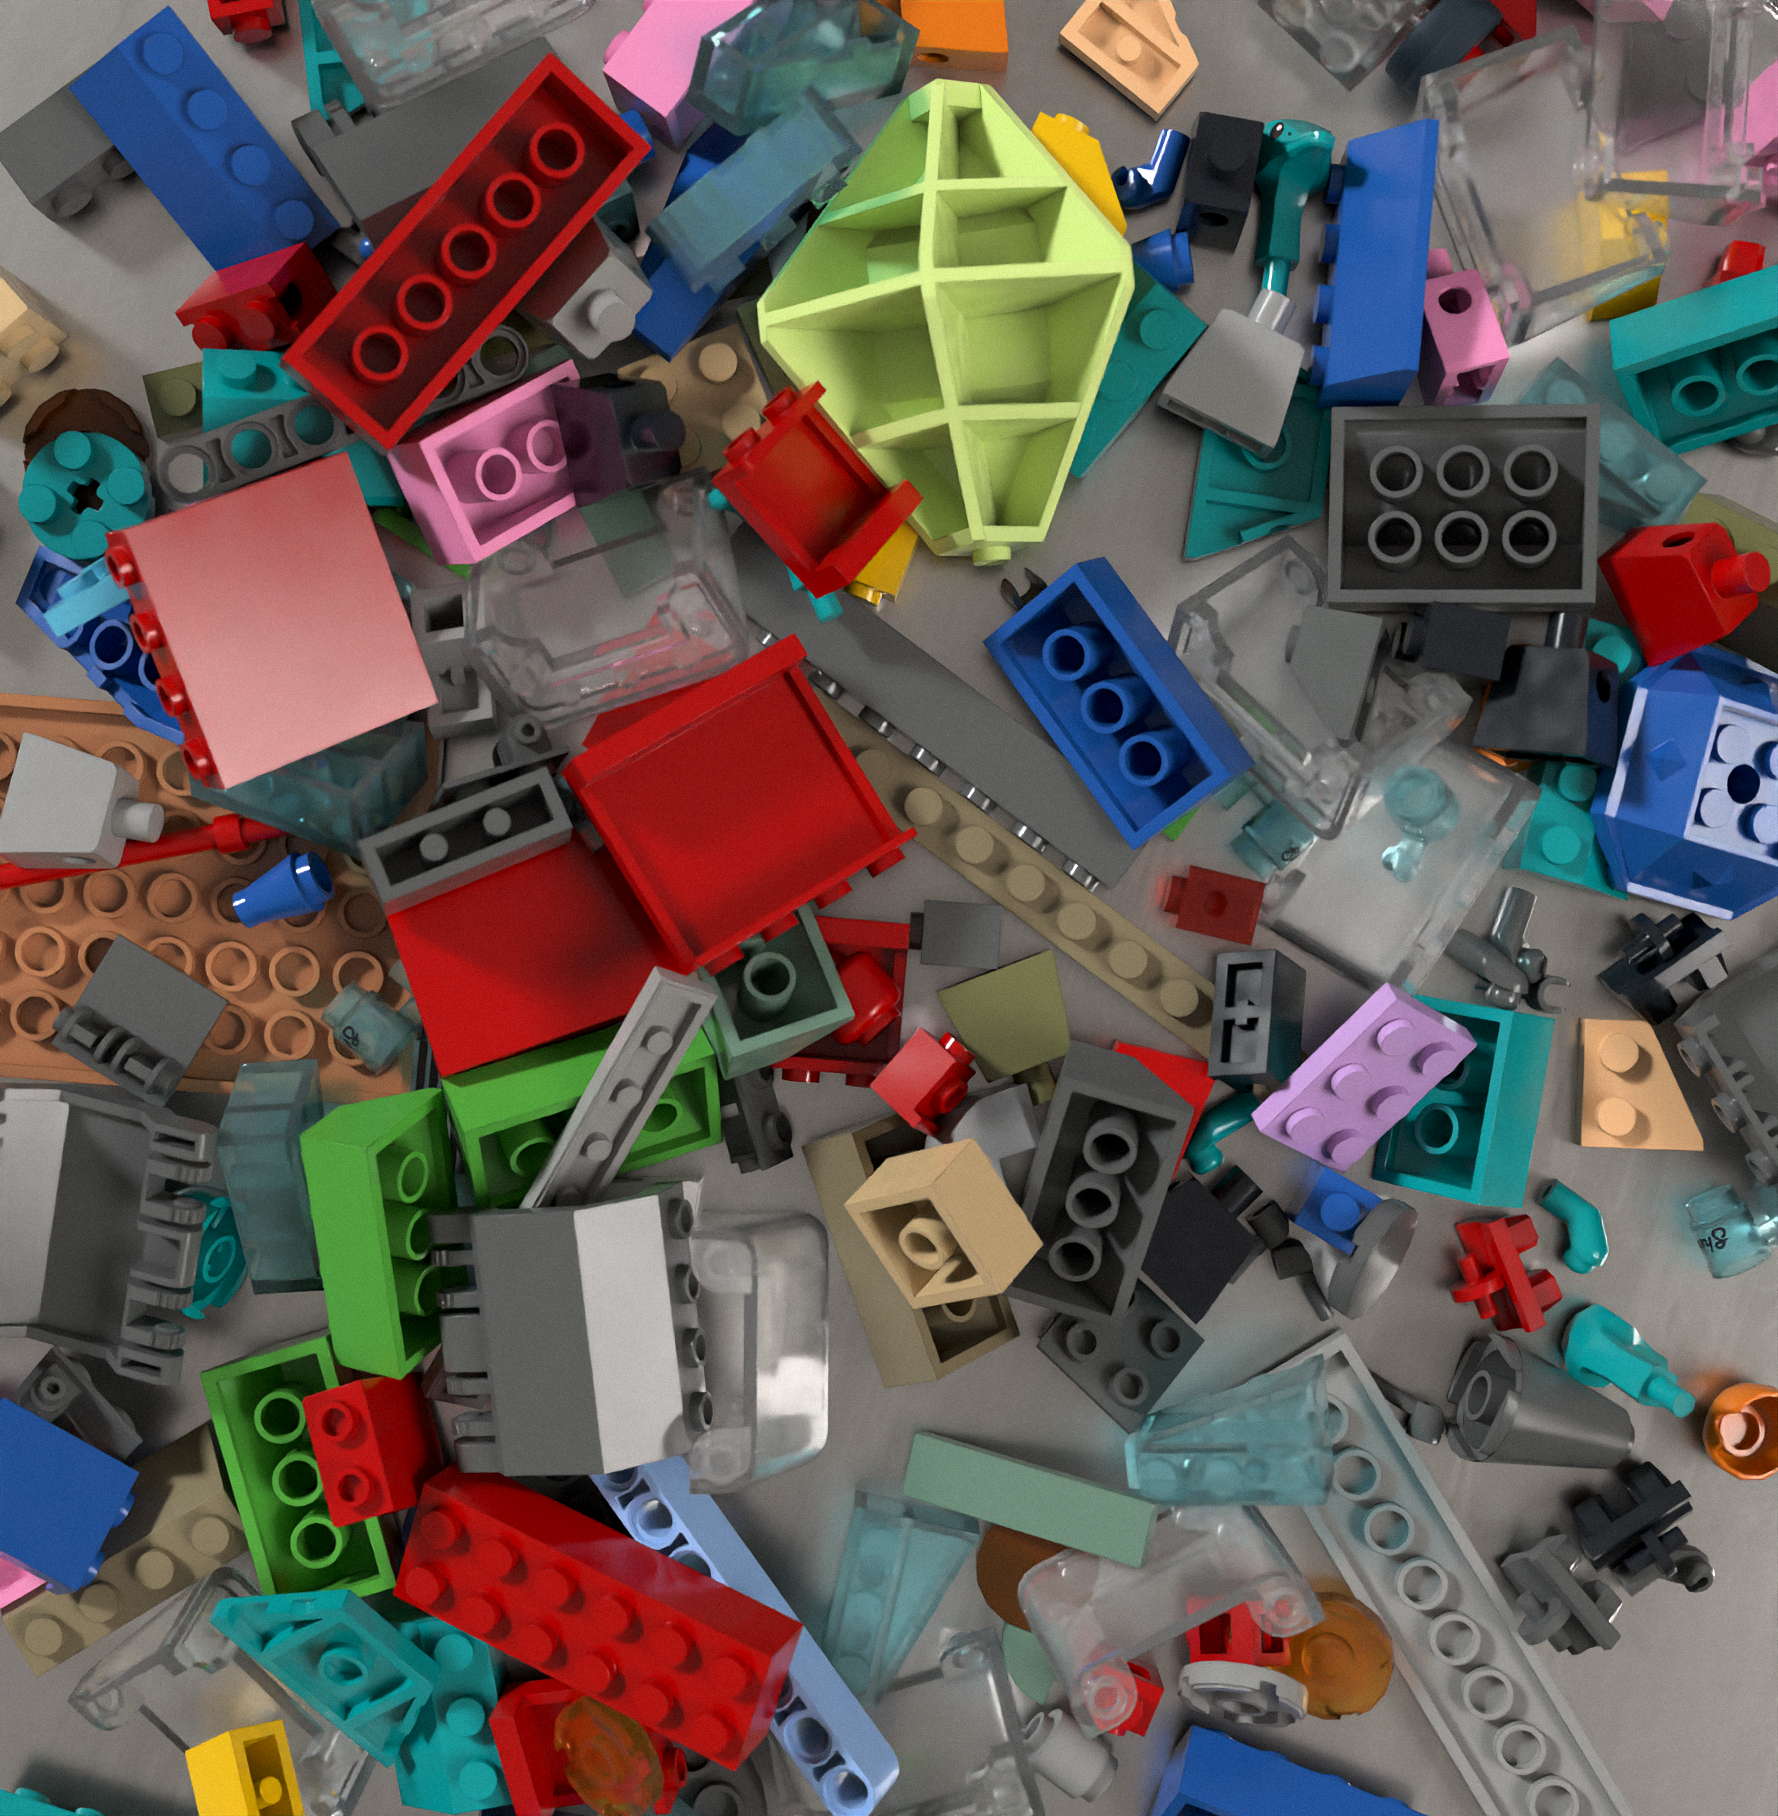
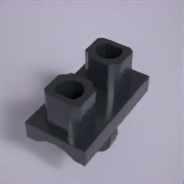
M1640 912L1629 920L1630 928L1636 938L1619 949L1624 959L1599 976L1607 992L1630 1007L1651 1026H1657L1675 1014L1678 1005L1668 988L1685 977L1690 986L1698 991L1713 988L1728 977V971L1721 952L1731 946L1723 930L1718 927L1715 929L1711 928L1693 912L1682 920H1679L1672 913L1657 924L1647 915Z
M1647 1461L1629 1472L1622 1479L1623 1487L1637 1505L1633 1510L1617 1518L1601 1494L1591 1496L1572 1509L1574 1520L1584 1540L1582 1541L1585 1556L1597 1573L1639 1546H1642V1548L1623 1559L1624 1564L1633 1576H1636L1653 1564L1665 1579L1678 1572L1669 1554L1688 1543L1687 1538L1678 1526H1675L1658 1538L1656 1535L1694 1512L1689 1502L1692 1496L1680 1480L1671 1484L1669 1479L1650 1461Z

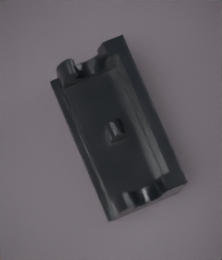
M1276 948L1218 953L1207 1076L1213 1080H1221L1233 1089L1244 1093L1252 1094L1254 1084L1266 1085L1275 1091L1300 1067L1307 971Z

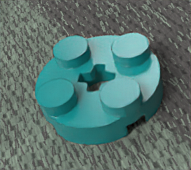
M67 431L60 434L56 440L49 442L32 459L24 476L23 490L18 498V507L22 516L28 520L34 535L47 548L73 560L95 562L93 560L101 559L104 557L105 550L110 549L105 533L128 528L154 518L155 497L152 496V485L148 478L150 476L148 468L134 450L104 434ZM93 480H96L100 484L96 494L104 500L98 511L87 507L80 514L76 508L78 499L74 496L80 485L88 486Z

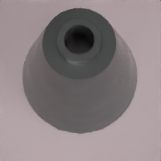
M1497 1333L1488 1334L1491 1341L1489 1343L1475 1341L1459 1363L1447 1402L1458 1405L1456 1424L1446 1422V1436L1450 1449L1460 1458L1479 1463L1611 1469L1630 1454L1635 1441V1430L1626 1409L1589 1386L1582 1384L1573 1376L1513 1339Z

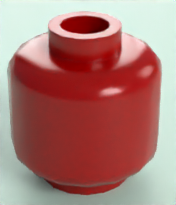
M835 951L831 954V958L853 1008L855 1017L829 1034L841 1045H849L858 1041L864 1048L901 1015V1012L895 1007L899 1002L901 990L869 953L859 951L844 959Z

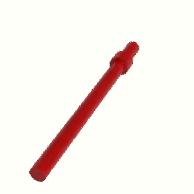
M292 808L245 817L242 812L215 816L213 824L161 833L158 840L154 843L134 839L126 840L121 862L115 868L218 849L221 854L248 850L251 842L297 834V817ZM12 863L0 864V891L110 869L16 867Z

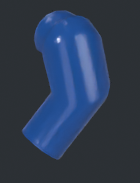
M1163 129L1160 132L1151 162L1129 170L1125 166L1117 168L1112 173L1111 179L1120 206L1136 210L1169 197L1175 189L1191 139L1181 132Z

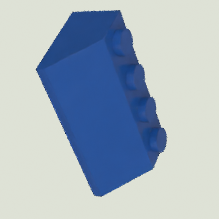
M169 5L116 45L68 87L215 271L302 242H306L312 250L341 227L338 220Z
M1426 118L1349 140L1340 163H1331L1328 183L1324 190V203L1334 204L1333 223H1325L1323 226L1318 256L1319 263L1329 264L1327 285L1319 284L1317 287L1313 309V323L1323 324L1321 346L1313 345L1307 374L1308 385L1318 386L1317 409L1332 410V407L1399 406L1418 372L1440 122L1438 119Z
M1105 556L1074 564L982 641L1132 850L1139 848L1207 802L1256 765L1255 761Z
M1193 1724L1173 1750L1147 1816L1427 1815L1410 1809L1401 1800L1379 1797L1353 1787L1342 1777L1332 1774H1320L1296 1765L1283 1754L1273 1751H1261L1232 1740L1227 1733L1219 1729L1201 1728Z

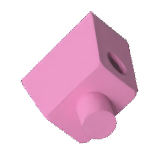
M1437 248L1429 250L1419 369L1417 372L1424 405H1473L1489 401L1510 359V355L1481 274L1477 269L1472 268L1454 273L1446 249Z

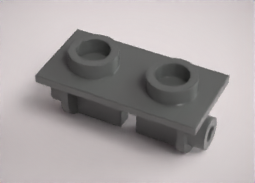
M716 1060L720 1107L736 1103L739 1115L721 1120L722 1132L731 1164L738 1163L741 1174H745L759 1169L761 1171L767 1170L794 1157L790 1146L792 1142L790 1123L779 1109L772 1086L774 1080L773 1068L768 1065L724 1080Z

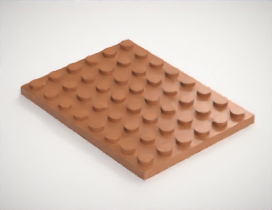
M0 693V819L23 733L25 732L102 758L124 768L139 781L137 800L160 804L163 807L164 823L161 833L213 824L215 816L242 812L245 817L292 808L298 821L297 834L251 842L248 850L221 854L218 849L1 890L0 1077L119 1086L51 1043L58 1031L52 1028L54 1020L66 1006L73 1009L118 934H121L229 1001L175 1091L352 1104L410 1092L414 1041L422 1038L423 1023L388 920L361 860L357 842L428 814L427 809L441 787L445 738L434 740L429 726L407 724L405 734L370 730L228 789L205 788L202 780L196 781L189 773L183 761L179 745L135 726L122 713L124 708L118 702ZM313 851L322 858L331 873L335 885V896L325 902L322 911L265 922L253 928L246 927L240 921L233 906L232 897L234 893L248 887L293 852L304 855ZM0 856V864L10 863ZM351 1026L355 1031V1035L352 1036V1030H346L345 1033L348 1037H354L359 1033L357 1037L359 1039V1047L367 1050V1053L354 1046L352 1048L356 1052L353 1053L349 1047L347 1049L344 1046V1039L352 1045V1040L347 1039L343 1035L344 1028Z

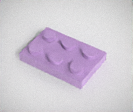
M1386 982L1280 1085L1251 1116L1261 1133L1343 1174L1354 1162L1362 1158L1366 1151L1395 1123L1405 1117L1415 1104L1445 1076L1450 1074L1478 1045L1467 1028Z

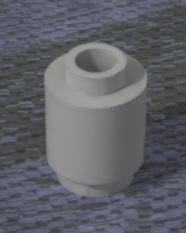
M1060 1708L1051 1711L1048 1715L1044 1712L1038 1713L1029 1722L1022 1734L1020 1743L1025 1747L1023 1762L1072 1799L1082 1797L1089 1803L1097 1800L1105 1792L1115 1776L1118 1760L1109 1753V1745Z

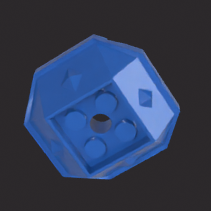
M1704 645L1653 667L1647 665L1622 686L1618 700L1615 769L1601 768L1590 809V816L1598 843L1609 864L1605 868L1611 889L1727 921H1732L1778 896V674L1748 658Z

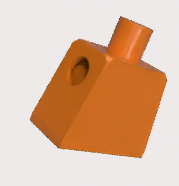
M860 0L863 34L901 31L904 64L917 67L985 72H1006L1009 50L1004 0Z

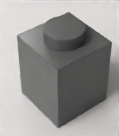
M924 900V912H911L909 950L921 951L920 964L998 970L1002 905Z

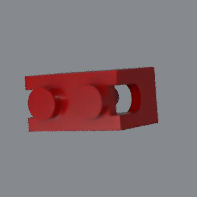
M302 242L213 272L175 312V315L184 327L191 324L194 325L192 338L202 352L203 349L266 351L297 341L338 292L307 243ZM290 282L299 289L301 297L280 303L279 301L288 292V284Z

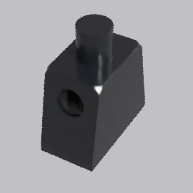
M1199 112L1191 132V141L1173 233L1187 231L1190 246L1231 254L1235 253L1249 213L1264 131L1263 122L1209 112ZM1214 212L1224 215L1227 219L1220 221L1209 220L1201 217L1199 214Z
M604 373L550 385L577 508L633 495L680 475L682 464L678 449L685 441L686 428L681 417L675 412L670 411L666 388L661 381L615 373Z
M1551 612L1549 614L1543 647L1511 645L1505 649L1500 679L1498 682L1492 683L1474 734L1472 746L1503 760L1615 769L1617 761L1619 670L1616 663L1594 651L1584 649L1590 620L1588 617L1570 612Z
M1237 1165L1210 1191L1189 1171L1170 1182L1141 1270L1195 1325L1205 1316L1257 1242V1239L1237 1218L1263 1191Z

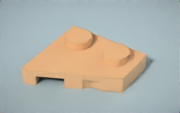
M1086 0L1059 33L1058 42L1156 121L1194 76L1199 66L1187 36L1181 33L1175 20L1176 11L1171 0Z
M1579 1018L1575 1119L1576 1145L1584 1147L1704 1151L1703 1138L1656 1034L1647 1021Z

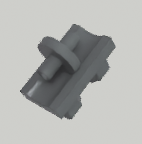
M1564 1534L1547 1537L1532 1548V1550L1510 1554L1499 1567L1521 1594L1516 1603L1527 1616L1521 1622L1518 1633L1527 1645H1536L1548 1640L1557 1652L1567 1649L1571 1655H1578L1596 1646L1601 1647L1603 1650H1611L1621 1638L1612 1622L1623 1602L1609 1585L1599 1580L1585 1582L1582 1587L1579 1586L1571 1574L1582 1561V1553L1571 1539Z

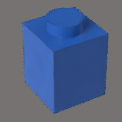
M1314 1160L1284 1211V1216L1294 1224L1351 1255L1356 1246L1351 1243L1354 1239L1353 1234L1367 1215L1382 1201V1198Z

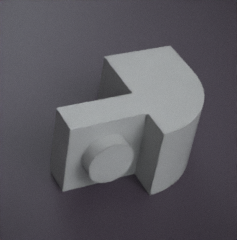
M474 581L410 590L412 630L439 701L427 707L428 726L434 740L498 730L495 689L499 687L495 655L487 617Z
M1027 1083L998 1085L965 1095L963 1100L953 1110L946 1114L940 1113L934 1120L942 1127V1130L936 1138L927 1135L924 1149L975 1138L982 1151L991 1160L992 1166L1006 1186L999 1159L1036 1148L1041 1136Z

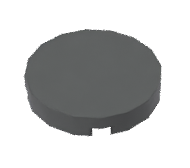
M1394 1198L1383 1200L1359 1225L1353 1234L1354 1239L1351 1242L1356 1245V1248L1349 1261L1345 1258L1341 1262L1338 1261L1328 1287L1327 1300L1333 1309L1350 1320L1361 1317L1377 1301L1400 1267L1411 1244L1418 1219V1213L1414 1207Z

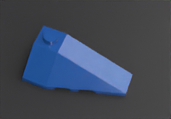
M725 110L685 154L640 265L653 289L651 299L635 315V326L631 333L670 363L812 207L819 192L826 187L837 153L787 114Z
M39 545L15 603L60 649L68 651L88 672L86 676L99 689L107 691L124 708L122 713L135 726L181 746L186 740L177 717L172 718L166 713L156 691L155 682L161 676L151 653L146 654L140 648L133 634L130 616L136 613L130 598L57 638L43 617V614L63 600L56 589L80 575V571L89 565L64 557L47 547Z

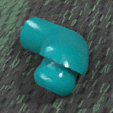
M1238 1092L1206 1111L1197 1122L1182 1159H1188L1190 1168L1195 1174H1206L1222 1164L1224 1156L1215 1143L1254 1121L1251 1114L1260 1106L1256 1097L1253 1094Z
M1553 1179L1541 1192L1537 1204L1568 1227L1571 1243L1565 1246L1563 1260L1567 1267L1578 1274L1590 1273L1595 1266L1603 1265L1609 1253L1602 1214L1594 1205L1562 1182Z

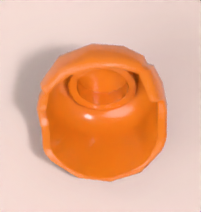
M1739 1383L1723 1390L1709 1408L1702 1432L1705 1450L1716 1466L1739 1480H1765L1778 1472V1388L1774 1386Z

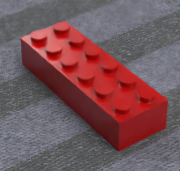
M549 52L284 354L279 367L381 456L386 455L652 147L557 57Z
M456 1461L424 1483L393 1592L394 1596L734 1772L768 1733L804 1625L499 1472H458Z

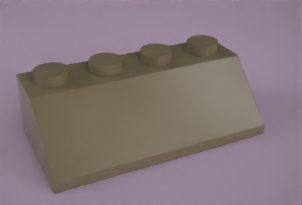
M895 1110L845 1127L801 1146L885 1388L936 1381L1020 1336L1008 1298L1004 1295L996 1294L913 1309L844 1207V1204L887 1158L924 1150L927 1134L914 1129Z
M211 1419L131 1467L140 1472L130 1490L135 1493L134 1503L123 1522L116 1528H110L99 1549L105 1553L102 1565L96 1576L86 1587L80 1586L77 1592L56 1595L45 1589L48 1583L45 1582L1 1608L3 1624L36 1678L250 1550L215 1426Z

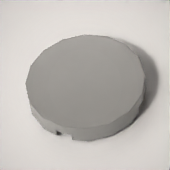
M1199 1661L1187 1664L1180 1671L1177 1691L1184 1705L1203 1715L1205 1713L1209 1714L1210 1705L1225 1711L1224 1719L1231 1720L1230 1723L1239 1725L1287 1727L1289 1724L1295 1723L1296 1719L1301 1721L1307 1715L1309 1693L1305 1685L1277 1671L1245 1663Z

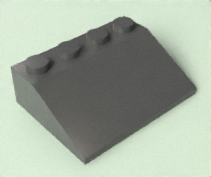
M1601 403L1332 407L1327 604L1329 608L1341 611H1417L1432 601H1438L1484 611L1592 612L1596 604Z

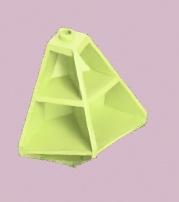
M937 78L900 101L757 303L760 342L799 390L817 380L827 391L815 403L814 407L886 489L908 479L924 499L906 520L936 556H972L974 566L1006 564L1012 561L1011 552L1044 542L1135 288L1131 246L991 85Z

